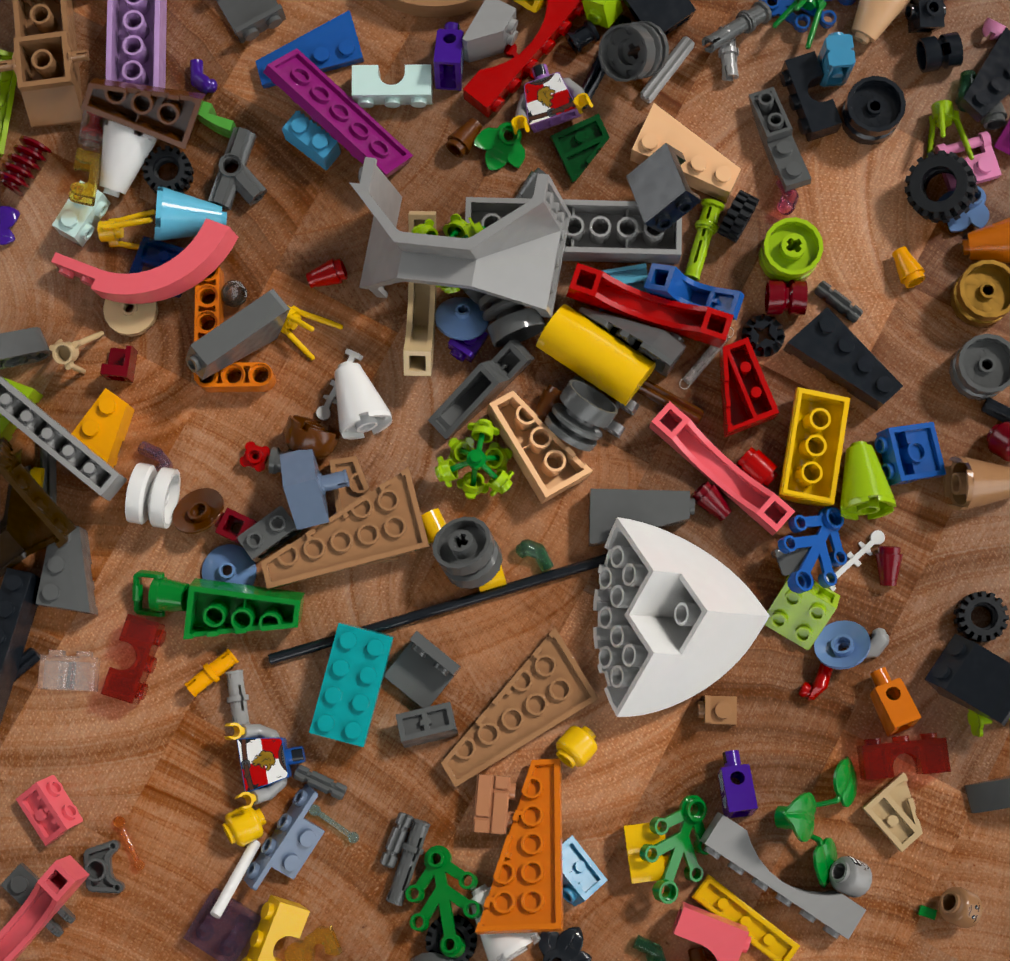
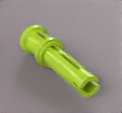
M702 199L701 205L703 208L699 220L695 222L697 233L684 275L694 281H700V275L712 235L718 231L719 226L717 222L720 212L724 211L725 208L722 202L714 199Z

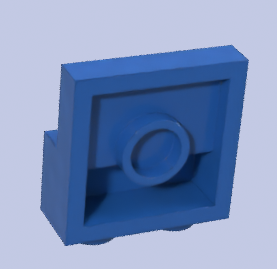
M934 422L891 427L876 433L877 438L874 445L876 451L882 455L883 465L881 467L889 486L946 475Z

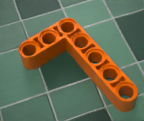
M220 266L216 268L214 276L205 278L195 286L194 342L224 322V273ZM213 294L216 296L211 304H204V299L207 295ZM209 320L215 321V326L211 330H203L205 322ZM236 362L214 373V379L210 383H203L196 373H194V380L201 389L210 393L266 392L275 386L276 375L266 363ZM240 372L241 379L236 383H230L229 378L231 374ZM260 372H268L269 376L266 381L256 382V377Z

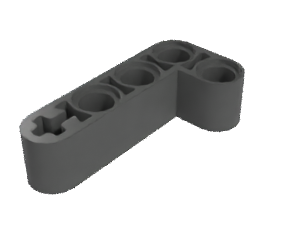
M39 327L0 334V370L39 362L51 355L47 341Z

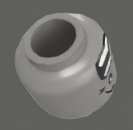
M842 856L830 868L829 879L835 890L856 898L861 897L870 889L872 872L866 863L851 856Z

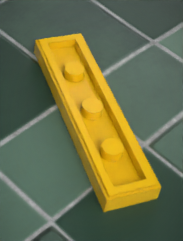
M709 874L706 875L691 896L711 913L747 926L748 936L751 937V944L772 961H790L800 947L799 944Z

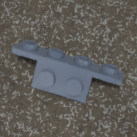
M307 784L295 794L293 803L287 813H284L279 818L277 828L271 837L264 841L260 854L249 865L245 873L244 881L254 891L258 889L271 867L294 880L325 832L320 826L304 818L318 797V793Z

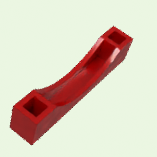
M547 0L544 21L532 42L520 54L509 61L494 67L480 69L463 88L464 99L487 118L493 112H499L505 103L504 99L509 93L514 94L522 84V78L527 73L529 75L532 74V68L539 64L538 60L543 54L548 55L553 50L557 38L560 35L565 36L572 27L571 22L577 16L581 17L585 13L582 0Z
M580 263L576 265L566 297L718 348L726 341L734 316L708 306L681 303L646 293L613 278L604 271Z

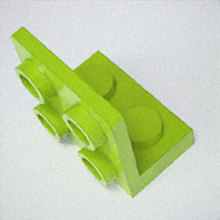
M787 575L782 589L767 610L770 616L765 626L804 649L809 650L837 609L840 595L828 588H823L815 580L811 590L801 594L795 593L788 587L787 581L790 575Z

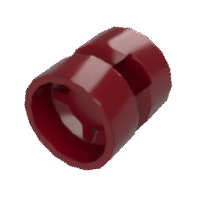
M779 279L767 280L765 288L766 314L782 315L784 311H788L789 315L806 314L808 302L806 280H790L788 284H785L784 280Z

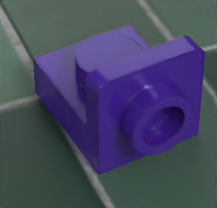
M484 332L479 337L471 340L450 339L448 342V348L451 350L450 354L461 362L465 359L472 362L488 338V333Z

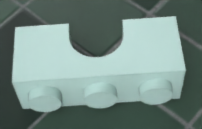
M431 64L405 65L403 79L397 84L388 85L381 81L378 65H352V99L361 108H371L374 105H385L389 108L411 105L416 108H422L426 105H433Z

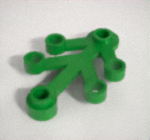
M697 795L686 796L681 801L679 810L664 818H652L649 828L654 834L664 835L670 827L681 822L679 831L655 845L644 844L640 849L641 859L651 863L657 861L662 854L672 850L662 879L658 880L652 888L654 898L665 904L673 903L678 897L679 890L673 881L682 856L686 863L684 876L687 880L699 882L704 875L703 868L698 864L695 852L708 855L704 849H701L702 842L699 841L706 831L702 820L706 816L707 806L702 798ZM659 822H661L660 830L657 829ZM692 828L696 836L693 846L689 837ZM649 849H651V850H652V854H651V856L648 858V855H647V854H648ZM695 868L696 873L695 876L692 877V871Z
M436 845L426 852L424 857L426 868L417 883L410 885L405 892L408 901L420 903L425 897V889L435 877L436 888L420 913L412 915L410 926L415 931H425L429 926L430 918L439 906L444 934L440 942L441 952L447 957L458 958L464 953L466 945L464 939L456 935L451 902L463 909L465 916L471 919L479 918L482 915L483 908L479 902L469 900L449 886L446 873L459 881V885L469 891L476 888L478 879L475 874L465 872L453 864L452 855L447 848ZM436 855L441 856L438 864H434L433 861ZM471 876L472 883L466 886L464 881L466 877ZM418 889L419 895L416 899H413L412 892ZM472 905H476L477 911L471 915L469 908ZM421 917L423 924L417 928L416 921ZM450 940L454 941V948L452 950L447 949V943Z

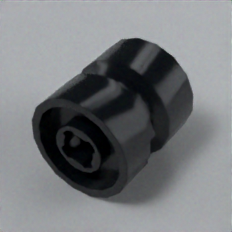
M957 32L941 34L938 39L935 36L918 39L916 57L920 71L926 73L937 71L941 66L944 69L961 66L963 63V45L960 35Z

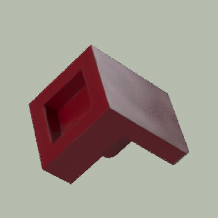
M129 345L126 346V349L111 348L108 364L102 363L100 374L106 380L133 383L138 351Z

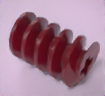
M27 136L19 138L22 145L16 144L13 147L17 154H8L7 157L11 163L3 162L2 168L5 172L0 171V182L19 196H24L19 187H30L25 178L35 179L31 169L41 170L36 163L37 160L47 161L42 153L52 154L51 150L44 144Z

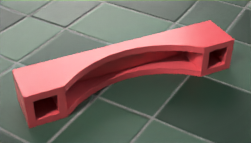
M670 401L651 421L649 426L651 430L710 482L715 484L718 489L772 536L795 512L774 492L761 485L729 460L706 438L691 419Z
M71 855L56 860L37 881L21 908L0 931V961H15L88 878L90 874Z

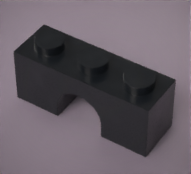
M815 51L785 60L779 76L783 87L787 86L789 91L788 100L790 107L793 111L796 110L799 118L797 123L800 133L802 135L805 134L808 142L837 133L842 125V121L834 100L818 102L812 99L808 93V89L820 85L824 76Z

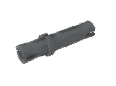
M416 818L413 819L407 841L403 842L401 847L403 848L402 856L386 901L403 906L406 889L410 885L419 856L423 855L424 852L422 847L431 825L430 823Z

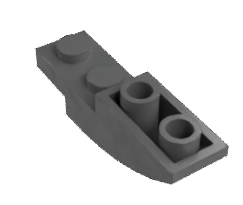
M771 87L749 94L748 98L767 158L774 175H778L785 192L811 184V176L792 136L793 128L775 88Z

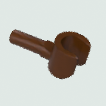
M704 947L688 950L690 961H717L714 955H705Z

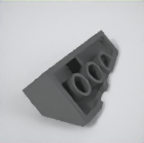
M581 307L578 311L655 362L654 370L664 377L668 376L686 349L687 345L683 343L684 340L676 333L670 332L669 334L661 329Z

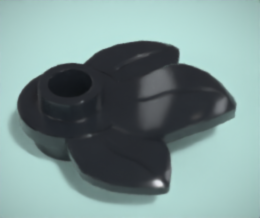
M580 927L569 928L560 935L557 931L541 932V940L538 943V947L544 956L542 961H552L553 959H559L560 961L592 960L588 953L581 951L584 938Z

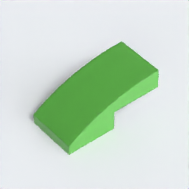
M203 101L197 119L214 132L230 138L233 128L236 127L234 121L216 116L212 103Z

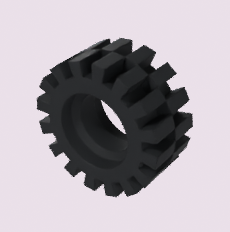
M165 145V150H162L161 146L157 147L158 152L155 154L153 151L149 152L150 159L145 158L144 163L146 166H142L143 176L149 187L156 194L158 186L184 194L183 189L186 188L188 190L191 187L189 181L193 182L194 179L192 176L194 170L186 154L183 151L180 152L179 148L174 147L171 149L168 145ZM172 163L178 167L176 177L169 181L159 178V169L164 164Z
M740 190L728 209L717 233L736 243L754 213L759 199Z
M986 591L975 592L963 597V600L957 603L956 606L958 608L953 613L956 615V619L953 620L954 624L957 623L958 625L957 631L964 634L962 637L971 639L975 643L992 641L996 637L1003 634L1002 631L1008 626V624H1005L1006 620H1009V615L1005 613L1008 608L1001 604L1003 600L996 598V594L986 593ZM977 606L985 607L990 612L991 621L985 628L977 627L971 620V613Z
M453 914L455 930L461 934L466 947L460 957L451 959L454 961H469L474 955L477 946L476 929L467 918L465 919L460 914ZM441 916L434 920L428 929L425 939L428 952L443 954L440 949V938L443 934Z

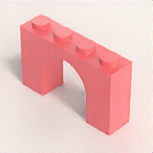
M682 901L672 927L675 935L708 948L714 954L717 961H739L741 953H747L751 943L747 926Z

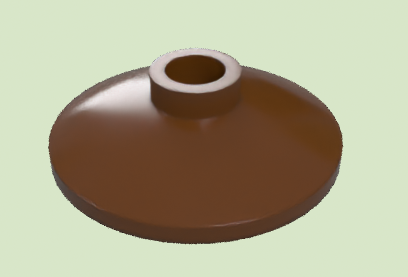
M201 488L190 492L178 502L173 511L172 520L175 527L185 534H196L205 531L214 525L222 515L224 499L218 491L211 488Z

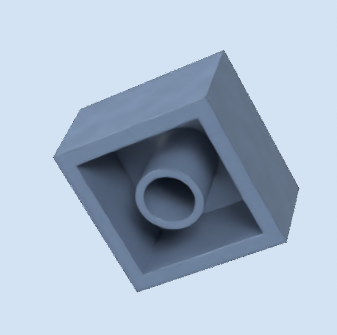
M312 449L280 454L283 489L296 529L300 530L328 523L326 491L350 487L346 469L322 475Z

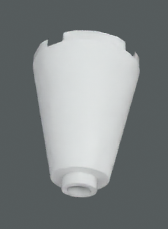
M105 120L99 186L104 187L103 193L118 198L120 193H127L144 164L145 158L148 157L149 152L153 149L157 138L142 134V132L119 123Z
M345 361L339 364L334 375L339 431L342 437L349 440L365 438L364 432L372 430L374 435L386 429L393 421L392 414L360 364L353 363V361Z
M486 884L478 887L471 892L473 898L470 900L479 902L484 910L483 906L491 887L488 888ZM472 905L471 909L473 914H475L477 911L476 905ZM481 916L475 919L476 924L480 922ZM537 932L480 934L488 961H511L528 950L526 947L528 944L533 942L535 945L541 940Z

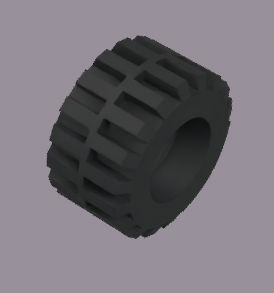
M938 150V154L930 152L927 153V158L923 159L920 157L917 159L918 164L916 167L913 165L910 167L909 171L911 174L910 176L906 175L905 179L907 187L904 188L909 204L924 219H929L934 223H938V221L949 223L952 218L955 220L961 218L960 214L963 212L967 213L970 210L969 205L974 204L976 200L974 195L978 193L977 179L971 167L962 157H958L956 153L950 152L947 154L945 150ZM938 174H952L957 181L954 193L943 201L930 200L926 194L930 180Z

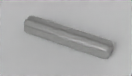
M684 36L668 56L664 68L654 75L640 92L642 100L648 104L652 103L694 48L695 43L692 39Z

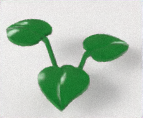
M849 757L842 759L834 771L833 786L836 796L833 799L816 802L812 793L804 792L788 806H778L774 815L777 828L793 830L795 836L801 842H807L809 839H812L817 843V847L813 852V864L822 888H825L830 882V868L837 860V849L831 838L822 840V838L813 834L814 815L817 807L837 804L840 801L843 807H849L853 803L857 793L858 782L855 767Z

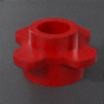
M253 441L247 442L245 444L246 451L244 456L240 458V464L243 467L250 466L257 472H262L266 468L265 464L271 450L267 446H257ZM254 454L258 455L257 459H253Z

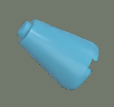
M158 186L154 240L163 241L196 236L206 218L223 225L227 224V212H222V206Z

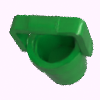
M140 570L133 575L132 601H134V612L138 615L164 617L165 611H186L190 584L168 579L165 577L164 572ZM142 577L154 578L148 593L150 608H142Z

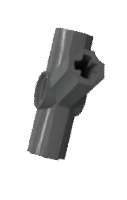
M241 127L233 128L225 154L219 160V170L208 202L220 205L224 210H231L237 192L250 206L258 203L267 193V189L246 167L257 137L256 134ZM229 165H239L236 172H226V169Z

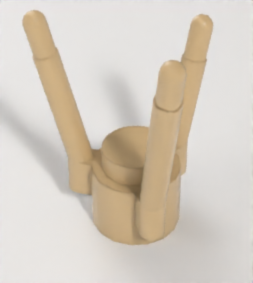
M100 331L73 342H63L62 339H59L55 344L50 345L49 349L52 351L54 360L59 364H64L65 369H72L78 373L85 374V369L74 364V361L79 356L78 348L104 336V332Z

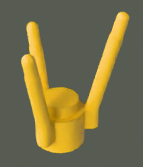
M152 209L99 221L97 230L100 241L108 242L109 247H123L149 252L151 250L149 246L119 241V238L124 237V227L151 223L153 221L151 217H144L154 215L156 210Z
M294 305L292 307L288 306L290 310L280 332L284 333L310 360H315V356L289 329L294 330L299 325L311 332L314 331V327L301 320V316L337 329H343V325L301 310Z

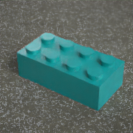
M342 622L338 623L309 733L360 747L365 746L395 636Z

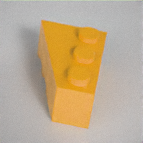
M105 388L71 434L114 468L118 461L117 456L122 441L124 442L135 409Z

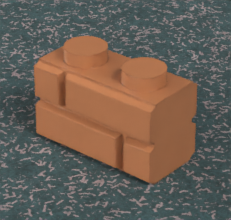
M477 774L472 832L506 834L507 828L511 829L514 812L508 811L509 800H515L516 783H511L510 776Z

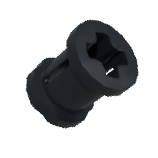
M586 20L582 27L574 32L569 31L565 35L568 44L576 54L580 53L581 48L592 41L597 42L600 40L599 33L590 20Z

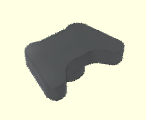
M112 840L84 851V869L90 874L85 880L88 891L99 893H121L124 891L125 884L114 876L112 857L121 847L118 840Z

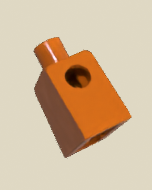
M886 667L870 673L876 686L870 693V697L887 737L914 727L922 717L902 679L891 680ZM887 695L892 696L894 700L889 699Z

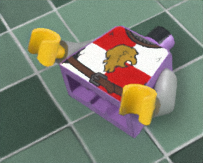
M539 64L532 68L534 81L524 85L525 92L520 95L515 117L511 123L515 135L521 128H525L526 133L530 132L529 126L536 133L581 117V113H583L581 109L586 105H590L592 108L593 104L588 94L573 80L562 78L559 72L549 74L547 65Z

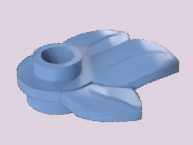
M977 186L978 193L974 195L977 201L969 205L970 210L967 213H961V218L957 220L952 218L947 223L950 232H961L968 228L970 224L979 229L987 224L989 210L985 206L986 194L982 188ZM948 191L938 201L946 200L954 191Z

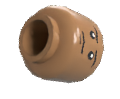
M951 887L940 898L939 912L942 918L957 927H973L982 916L983 907L980 898L962 887Z

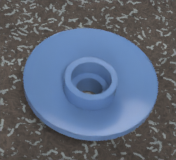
M454 297L444 301L439 305L435 313L437 328L444 335L455 340H471L479 337L487 329L489 321L483 320L482 314L484 312L480 311L478 304L471 298Z
M233 544L222 545L212 550L205 558L202 566V578L206 580L253 586L257 575L255 561L251 559L243 547ZM225 566L232 567L230 575L226 576L223 574Z
M846 620L836 621L825 626L814 642V650L819 661L829 668L840 670L849 669L860 664L867 657L871 647L870 637L866 629L856 622Z

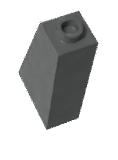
M274 289L268 291L191 344L185 358L189 369L203 380L276 340L290 308Z
M590 489L589 547L606 544L617 517L643 522L661 529L688 522L690 515L695 514V499L690 498V491Z

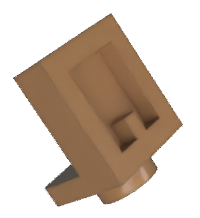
M702 696V701H698L697 716L702 718V724L737 725V696Z

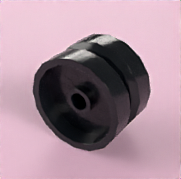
M870 76L858 81L853 85L841 108L840 118L845 133L852 140L866 145L882 143L891 137L905 113L906 100L903 91L895 82L886 77Z

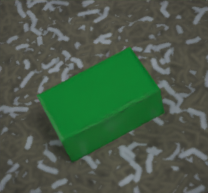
M919 904L917 914L935 920L937 910Z

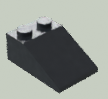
M954 634L924 680L940 695L1005 726L1010 718V663L979 644Z

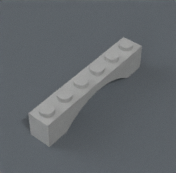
M719 812L716 813L699 840L706 845L704 848L705 852L717 860L722 855L730 861L727 865L729 868L741 876L746 871L754 877L751 881L753 884L765 892L770 887L777 892L775 896L777 900L788 907L794 903L801 908L798 914L812 923L818 919L825 924L822 930L838 939L839 935H842L849 940L866 912V909L836 890L809 891L782 882L759 859L751 844L747 830Z

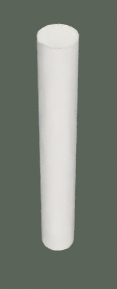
M255 840L248 844L210 912L213 917L221 918L261 845L259 841Z

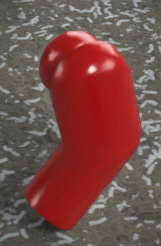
M821 663L813 684L810 685L807 682L801 684L799 695L805 697L808 701L815 700L827 689L833 668H829Z

